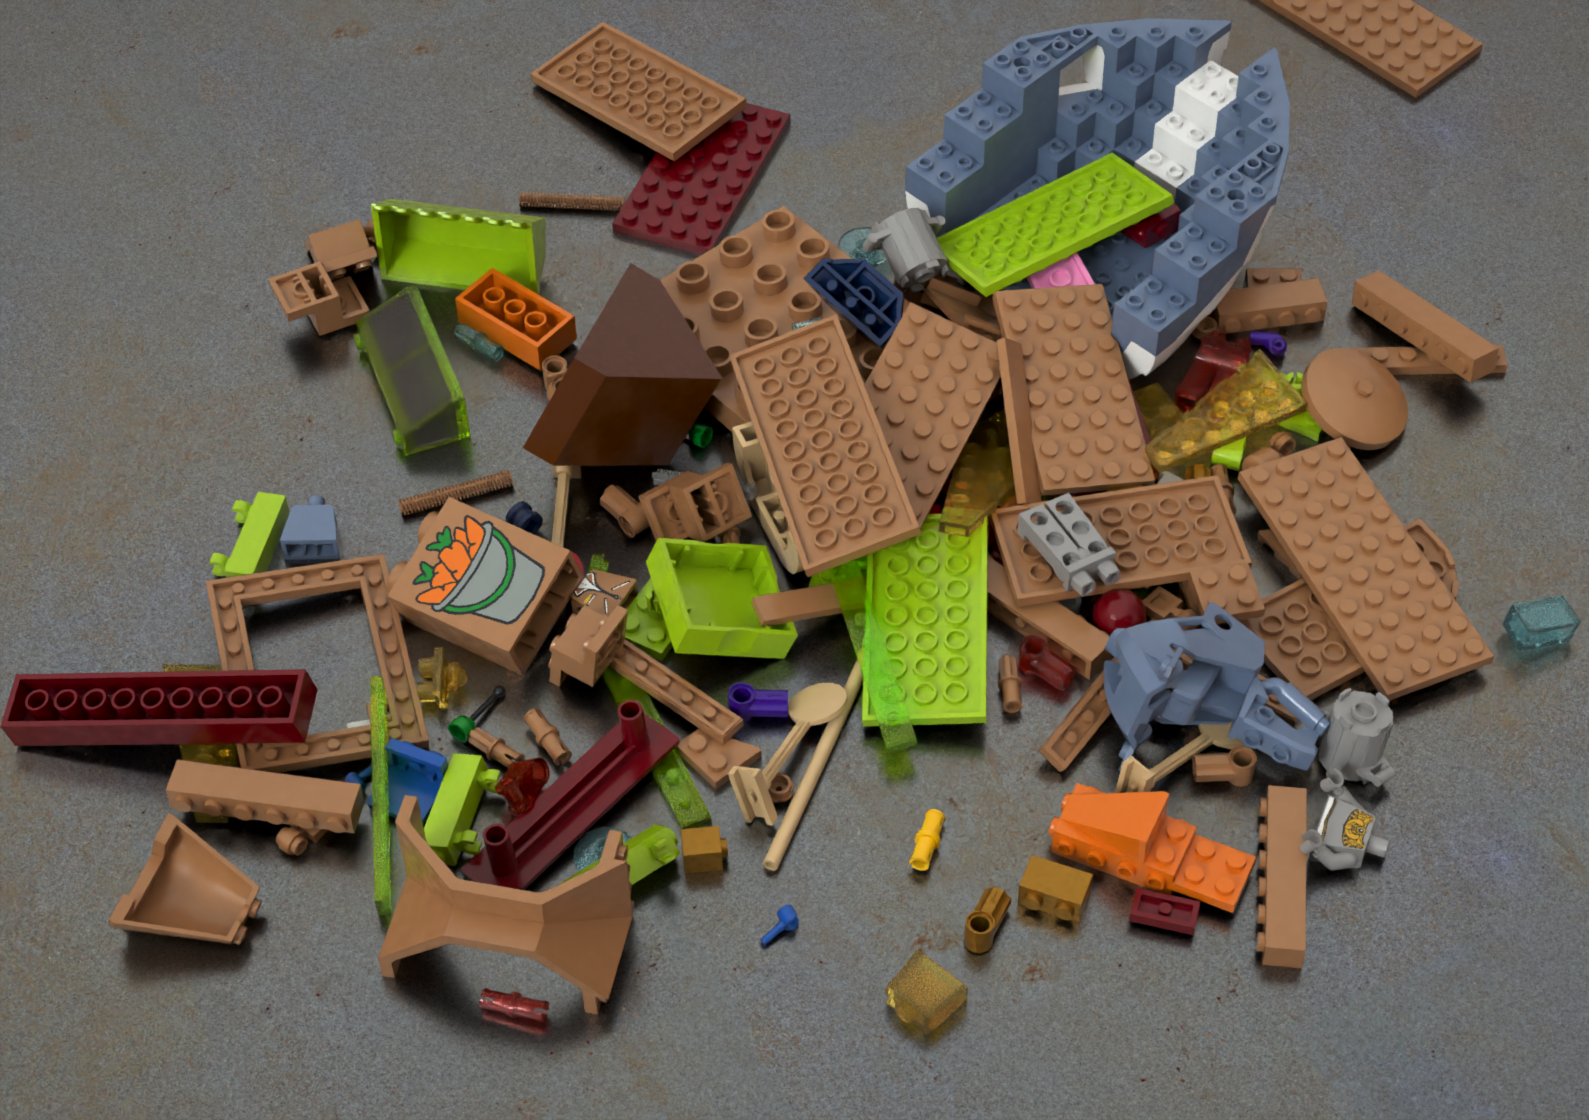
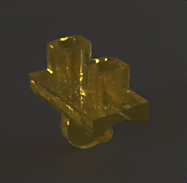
M435 647L434 656L419 659L421 678H432V681L417 683V694L420 702L436 701L439 709L448 708L449 689L457 691L459 686L466 684L468 681V672L460 667L458 662H452L450 666L449 661L444 659V647Z

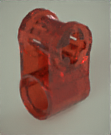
M542 758L512 762L502 779L496 784V792L499 795H503L509 804L508 810L512 815L522 814L533 806L536 797L549 780L550 772L547 762Z

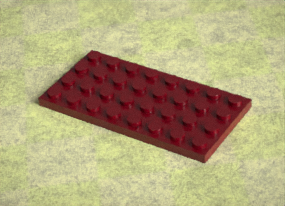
M747 103L746 108L676 161H672L656 152L613 221V231L700 255L718 246L790 124V114Z

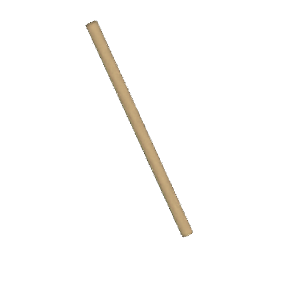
M864 645L844 686L848 697L846 709L838 717L827 723L763 861L764 867L769 870L775 871L778 869L863 684Z

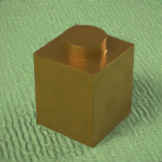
M719 826L681 829L685 874L723 870L722 857H728L727 838H720Z

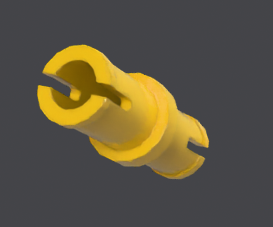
M930 809L926 812L922 828L917 831L914 839L916 845L909 864H912V868L919 871H925L929 868L933 852L940 844L939 834L946 817L943 816V812L937 809Z

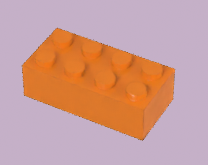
M491 268L455 298L458 322L540 371L542 370V363L546 358L558 356L577 339L574 315L494 268Z

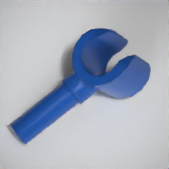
M375 761L359 774L355 772L347 774L345 782L361 784L363 793L366 789V784L363 781L381 766Z
M785 905L779 909L777 916L780 922L760 939L764 945L769 943L780 932L784 930L790 931L798 926L799 919L792 905Z

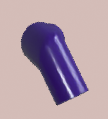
M1250 331V345H1262L1276 356L1283 355L1287 351V343L1278 333Z

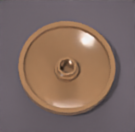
M1348 348L1328 349L1318 354L1303 373L1301 391L1306 408L1314 421L1332 438L1342 437L1347 446L1356 449L1376 450L1391 444L1404 430L1408 420V405L1405 394L1391 372L1369 355Z

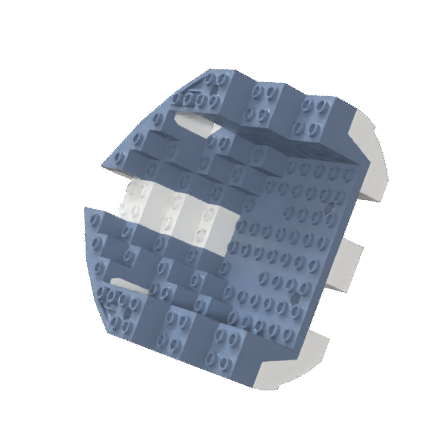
M1146 18L1082 24L1019 37L983 63L982 88L944 114V139L906 166L905 194L908 209L919 208L925 210L929 218L939 215L945 218V224L939 233L935 235L937 238L1112 152L1173 195L1174 203L1181 210L1178 231L1147 248H1143L1119 231L1115 235L1106 237L1094 243L1091 247L1077 252L1095 284H1103L1113 321L1111 335L1119 343L1128 380L1136 378L1140 374L1147 376L1165 362L1184 343L1202 319L1209 315L1227 294L1243 265L1251 260L1259 244L1263 228L1276 204L1288 159L1290 101L1277 49L1273 47L1242 70L1239 76L1220 66L1224 50L1228 45L1231 30V21ZM1083 55L1084 81L1088 83L1073 84L1059 88L1060 70ZM948 267V276L957 278V282L961 285L967 283L966 280ZM1025 277L1020 282L1013 283L1003 289L1019 290L1032 288Z

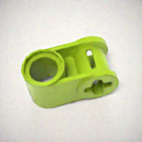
M1231 416L1225 419L1219 438L1214 446L1211 465L1222 464L1227 469L1240 471L1249 430V424L1244 418Z

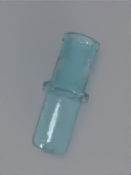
M465 324L455 327L454 337L470 346L472 352H479L493 362L499 361L503 356V346L488 339L484 332L478 333Z

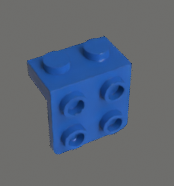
M391 738L385 747L389 767L367 800L368 807L397 818L404 796L418 797L422 822L424 823L430 814L447 770V758L436 751L429 752L416 747L408 741L401 742Z

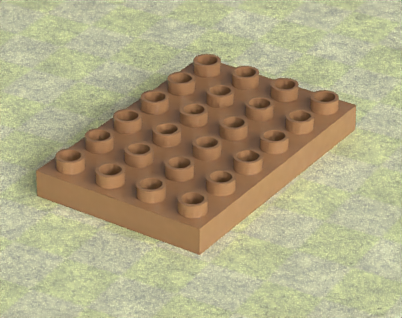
M785 206L766 213L761 220L736 235L726 237L718 246L693 261L681 264L676 271L660 280L722 376L721 381L704 409L731 432L732 427L751 422L752 420L729 355L837 314L803 278L823 258H831L832 260L852 259ZM904 299L903 314L910 303L906 299ZM837 314L865 384L887 343L882 348L869 343L857 332V329ZM999 382L988 402L1000 395Z

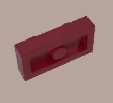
M1136 888L1129 921L1194 935L1201 901Z

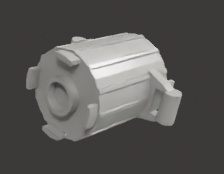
M910 208L895 213L880 224L875 222L870 230V234L862 245L863 250L866 252L882 250L898 285L902 288L910 287L912 293L924 290L922 283L929 281L940 273L942 277H945L949 272L948 261L935 236L945 224V218L940 215L929 218L926 211L919 208Z
M1348 688L1339 694L1330 714L1324 711L1327 714L1326 718L1331 724L1325 734L1318 736L1319 761L1327 772L1332 769H1338L1343 774L1344 780L1355 782L1363 780L1362 783L1364 785L1372 782L1375 786L1379 787L1396 774L1395 770L1383 756V751L1393 726V711L1388 706L1390 701L1380 692L1375 696L1372 693L1351 692L1352 689Z

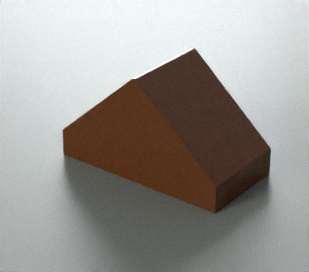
M630 263L524 444L523 448L553 466L670 464L721 381L722 376L659 279Z

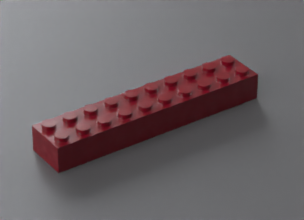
M306 669L16 674L0 727L15 746L306 743L318 689Z

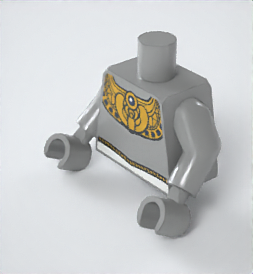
M1338 769L1326 772L1327 778L1321 780L1320 787L1325 792L1333 791L1332 796L1328 795L1317 830L1310 829L1302 834V839L1306 841L1300 845L1301 852L1304 854L1310 853L1308 860L1321 862L1331 871L1360 868L1366 852L1385 858L1390 839L1372 834L1376 820L1375 816L1357 802L1345 786H1342L1344 777Z

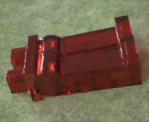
M1213 330L1209 336L1203 335L1201 346L1182 383H1179L1175 390L1173 410L1198 417L1202 408V419L1223 425L1225 419L1230 415L1244 375L1250 367L1251 341L1239 338L1235 344L1227 342L1226 335L1216 330ZM1185 398L1196 401L1195 406H1187L1183 403V400ZM1214 406L1223 409L1222 414L1212 413L1210 407Z

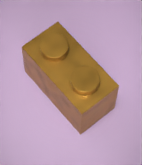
M1031 855L1019 884L1018 903L1031 910H1041L1053 914L1063 920L1080 922L1091 894L1093 874Z

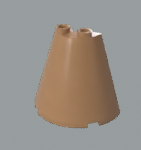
M168 813L153 839L152 854L129 895L123 893L108 920V925L121 930L240 945L248 930L244 926L248 917L254 919L261 906L262 901L257 899L260 887L178 818Z

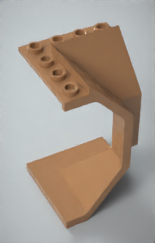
M405 795L395 823L407 878L378 957L382 976L395 978L401 958L446 944H455L534 959L579 987L583 994L585 1012L598 1014L601 1002L606 1003L607 999H609L633 917L632 883L629 882L630 865L627 864L628 846H625L623 843L622 832L609 830L601 859L594 868L547 891L531 892L457 878L426 842L418 797Z

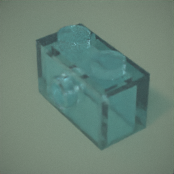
M1560 595L1526 602L1519 601L1512 604L1502 625L1519 651L1570 642L1581 621L1565 597Z

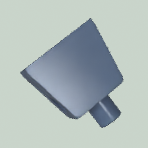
M313 495L308 498L307 505H294L291 508L280 538L284 560L340 559L338 526L334 506L325 505L326 501L323 497Z

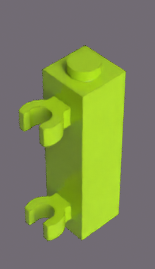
M258 491L252 505L243 500L235 501L232 508L233 512H237L235 521L244 523L230 558L221 553L212 554L209 564L214 565L213 575L226 576L228 578L267 571L290 512L286 495Z
M452 754L424 827L426 842L445 865L456 866L461 851L471 855L479 854L482 842L476 841L478 833L469 829L484 789L491 793H502L505 781L499 780L501 772L496 769H487L482 755Z
M654 824L624 843L625 846H628L627 864L630 865L629 882L632 885L680 855L676 846L678 839L670 828ZM600 859L593 862L592 864L585 867L584 869L577 872L576 874H574L573 876H571L563 882H566L594 868L599 863Z

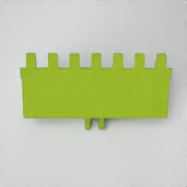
M387 199L371 203L382 280L466 290L491 268H494L539 295L540 280L546 256L545 217L397 199Z

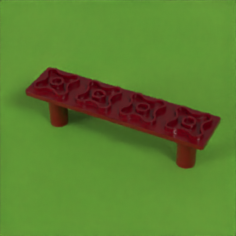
M636 700L622 702L617 710L619 722L506 827L502 824H492L484 830L483 840L485 847L461 868L462 875L474 882L525 890L680 743L679 737L645 714L640 702Z

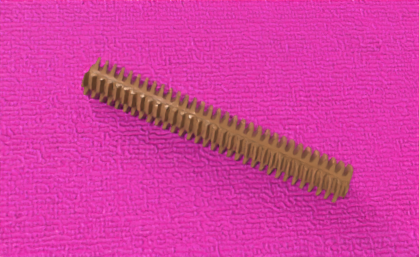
M520 191L519 206L558 207L562 209H580L581 207V209L603 210L604 208V210L616 211V209L620 211L626 202V196L623 199V195H621L620 199L619 195L618 198H616V195L614 198L613 195H611V198L608 195L607 198L605 194L603 198L602 194L600 198V194H598L597 198L596 194L595 197H593V194L591 197L590 194L588 197L585 194L584 197L582 193L580 197L579 193L577 197V193H575L574 197L573 193L572 196H570V193L568 196L567 193L565 196L562 193L561 196L560 192L559 196H557V192L555 196L554 192L551 196V192H549V195H547V192L546 195H544V192L542 195L539 192L538 195L536 191V195H534L533 191L531 195V191L529 194L528 191H526V194L524 191L521 194Z
M508 469V471L494 473L491 476L487 475L484 478L480 477L477 480L471 479L470 482L464 481L463 484L460 482L449 487H442V489H435V491H428V493H421V495H414V497H407V499L403 498L400 501L398 500L401 515L403 516L404 513L406 516V511L409 515L410 511L413 514V509L417 513V509L420 512V508L424 511V507L427 510V506L431 509V505L434 508V504L436 507H438V503L441 506V502L444 505L448 497L456 498L459 501L458 497L462 500V496L466 499L465 495L469 498V494L473 497L472 493L476 496V492L480 495L479 491L483 494L484 490L486 494V489L490 492L491 488L493 492V487L497 491V486L500 490V486L504 489V485L507 488V484L509 487H511L510 483L513 486L514 484Z

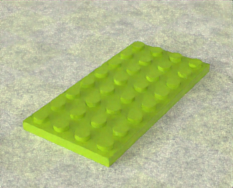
M1112 152L937 237V240L948 261L947 266L987 297L993 295L995 291L1020 282L1023 278L1042 271L1046 267L1066 259L1084 248L1091 247L1094 243L1113 236L1117 232L1135 225L1153 214L1160 213L1163 209L1173 205L1174 200L1171 193Z
M987 512L929 514L921 528L922 534L867 555L862 704L863 727L987 723Z

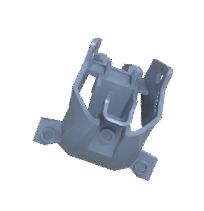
M1209 603L1203 616L1168 618L1138 624L1126 629L1117 628L1111 633L1106 643L1105 649L1119 663L1115 661L1104 662L1105 694L1110 710L1127 739L1118 755L1123 759L1118 769L1119 771H1121L1123 761L1133 756L1135 750L1149 739L1152 727L1148 723L1151 720L1162 724L1227 725L1232 722L1228 733L1229 738L1233 740L1237 738L1247 748L1258 749L1270 755L1276 762L1308 771L1318 752V748L1315 746L1318 736L1325 734L1331 724L1326 718L1327 714L1291 682L1286 683L1284 680L1275 677L1260 681L1258 673L1264 663L1265 641L1219 605ZM1219 618L1226 621L1230 629L1220 628L1216 624L1215 619ZM1197 625L1204 627L1203 629L1182 630L1181 628ZM1182 653L1194 659L1187 670H1183V664L1180 660ZM1268 695L1277 696V700L1306 725L1307 728L1295 730L1277 716L1271 708L1265 706Z

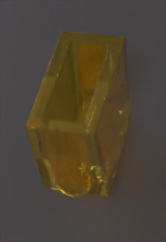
M917 949L900 972L887 984L885 993L887 995V1004L896 1011L897 1015L904 1022H911L928 1035L967 1005L968 987Z

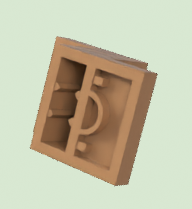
M360 219L308 235L304 242L307 253L311 252L314 263L321 262L331 282L343 278L351 270H353L354 274L369 270V267L373 265L372 263L378 257L375 247L369 246Z
M320 261L268 279L270 288L287 320L290 322L308 315L319 336L371 318L370 310L351 276L331 282Z
M725 463L704 475L686 471L638 496L656 541L658 538L685 539L690 537L705 542L752 517L735 469L731 463Z
M1248 562L1190 571L1189 579L1179 582L1187 608L1193 610L1198 616L1204 615L1209 603L1219 605L1238 621L1264 616L1265 607ZM1215 619L1216 624L1227 623L1222 619Z
M584 605L577 615L572 614L567 621L564 633L561 636L557 635L550 645L549 651L552 654L548 663V668H550L549 682L560 687L567 676L571 675L593 687L624 645L628 610L617 605L611 614L606 613L603 616Z

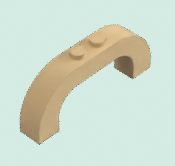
M751 421L732 427L734 450L743 483H755L756 490L758 491V496H754L753 501L750 500V503L784 567L791 574L802 572L804 568L753 423Z

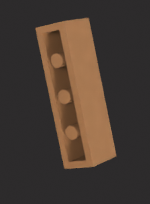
M1319 278L1231 289L1210 313V316L1217 322L1218 335L1324 321L1328 301Z

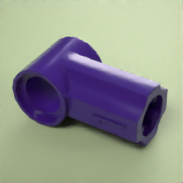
M735 683L728 691V709L741 717L743 723L750 721L753 717H787L788 690L754 689L748 683Z

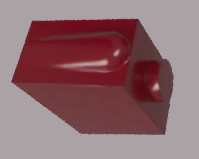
M1174 203L1163 209L1160 213L1153 214L1120 232L1143 248H1147L1178 231L1181 210Z

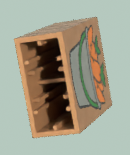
M448 497L439 513L430 512L422 521L418 531L419 545L408 562L400 561L392 569L387 581V591L389 593L387 597L404 621L524 676L583 578V574L570 550Z

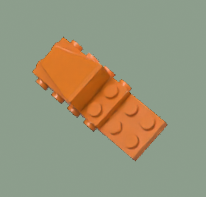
M1079 783L1076 784L1071 794L1066 793L1061 804L1062 813L1060 817L1055 816L1049 828V835H1052V853L1155 892L1172 895L1173 891L1228 912H1234L1255 865L1256 856L1196 834V826L1184 820L1167 816L1170 793L1164 791L1104 793L1095 787Z

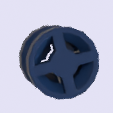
M525 501L513 505L505 518L507 523L532 534H535L540 529L543 522L541 515L532 511V507Z

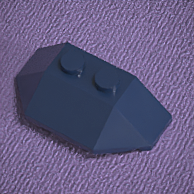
M823 258L803 278L833 311L857 329V332L869 343L879 348H882L889 341L902 318L904 294L865 259L832 260L831 258Z

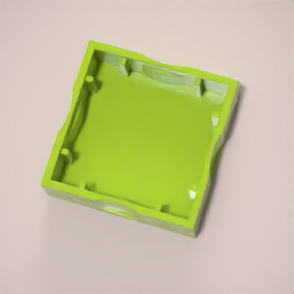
M657 539L646 560V564L675 653L784 659L798 636L794 623L788 622L761 627L751 604L753 597L780 592L777 575L766 545L739 543L711 544L697 540Z

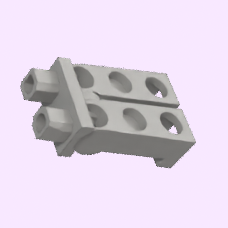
M1069 492L1045 502V506L1040 504L1019 514L1018 535L1024 541L1028 539L1052 566L1057 577L1063 581L1062 586L1067 592L1075 589L1084 597L1095 590L1096 582L1094 580L1098 578L1108 586L1119 580L1120 571L1115 564L1116 552L1111 546H1107ZM1059 505H1063L1061 511L1056 510ZM1038 516L1037 521L1032 523L1031 518Z

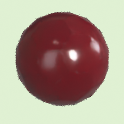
M1112 589L1102 594L1093 607V622L1097 629L1111 635L1117 628L1126 629L1145 623L1146 609L1140 597L1132 591Z

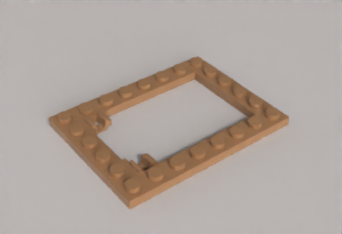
M384 554L206 581L222 671L254 670L242 606L360 588L386 700L366 703L370 725L307 735L306 743L236 744L240 768L281 773L387 755L385 747L391 738L401 742L408 741L421 749L429 748V738L399 613L387 597L389 594L387 591L389 572Z

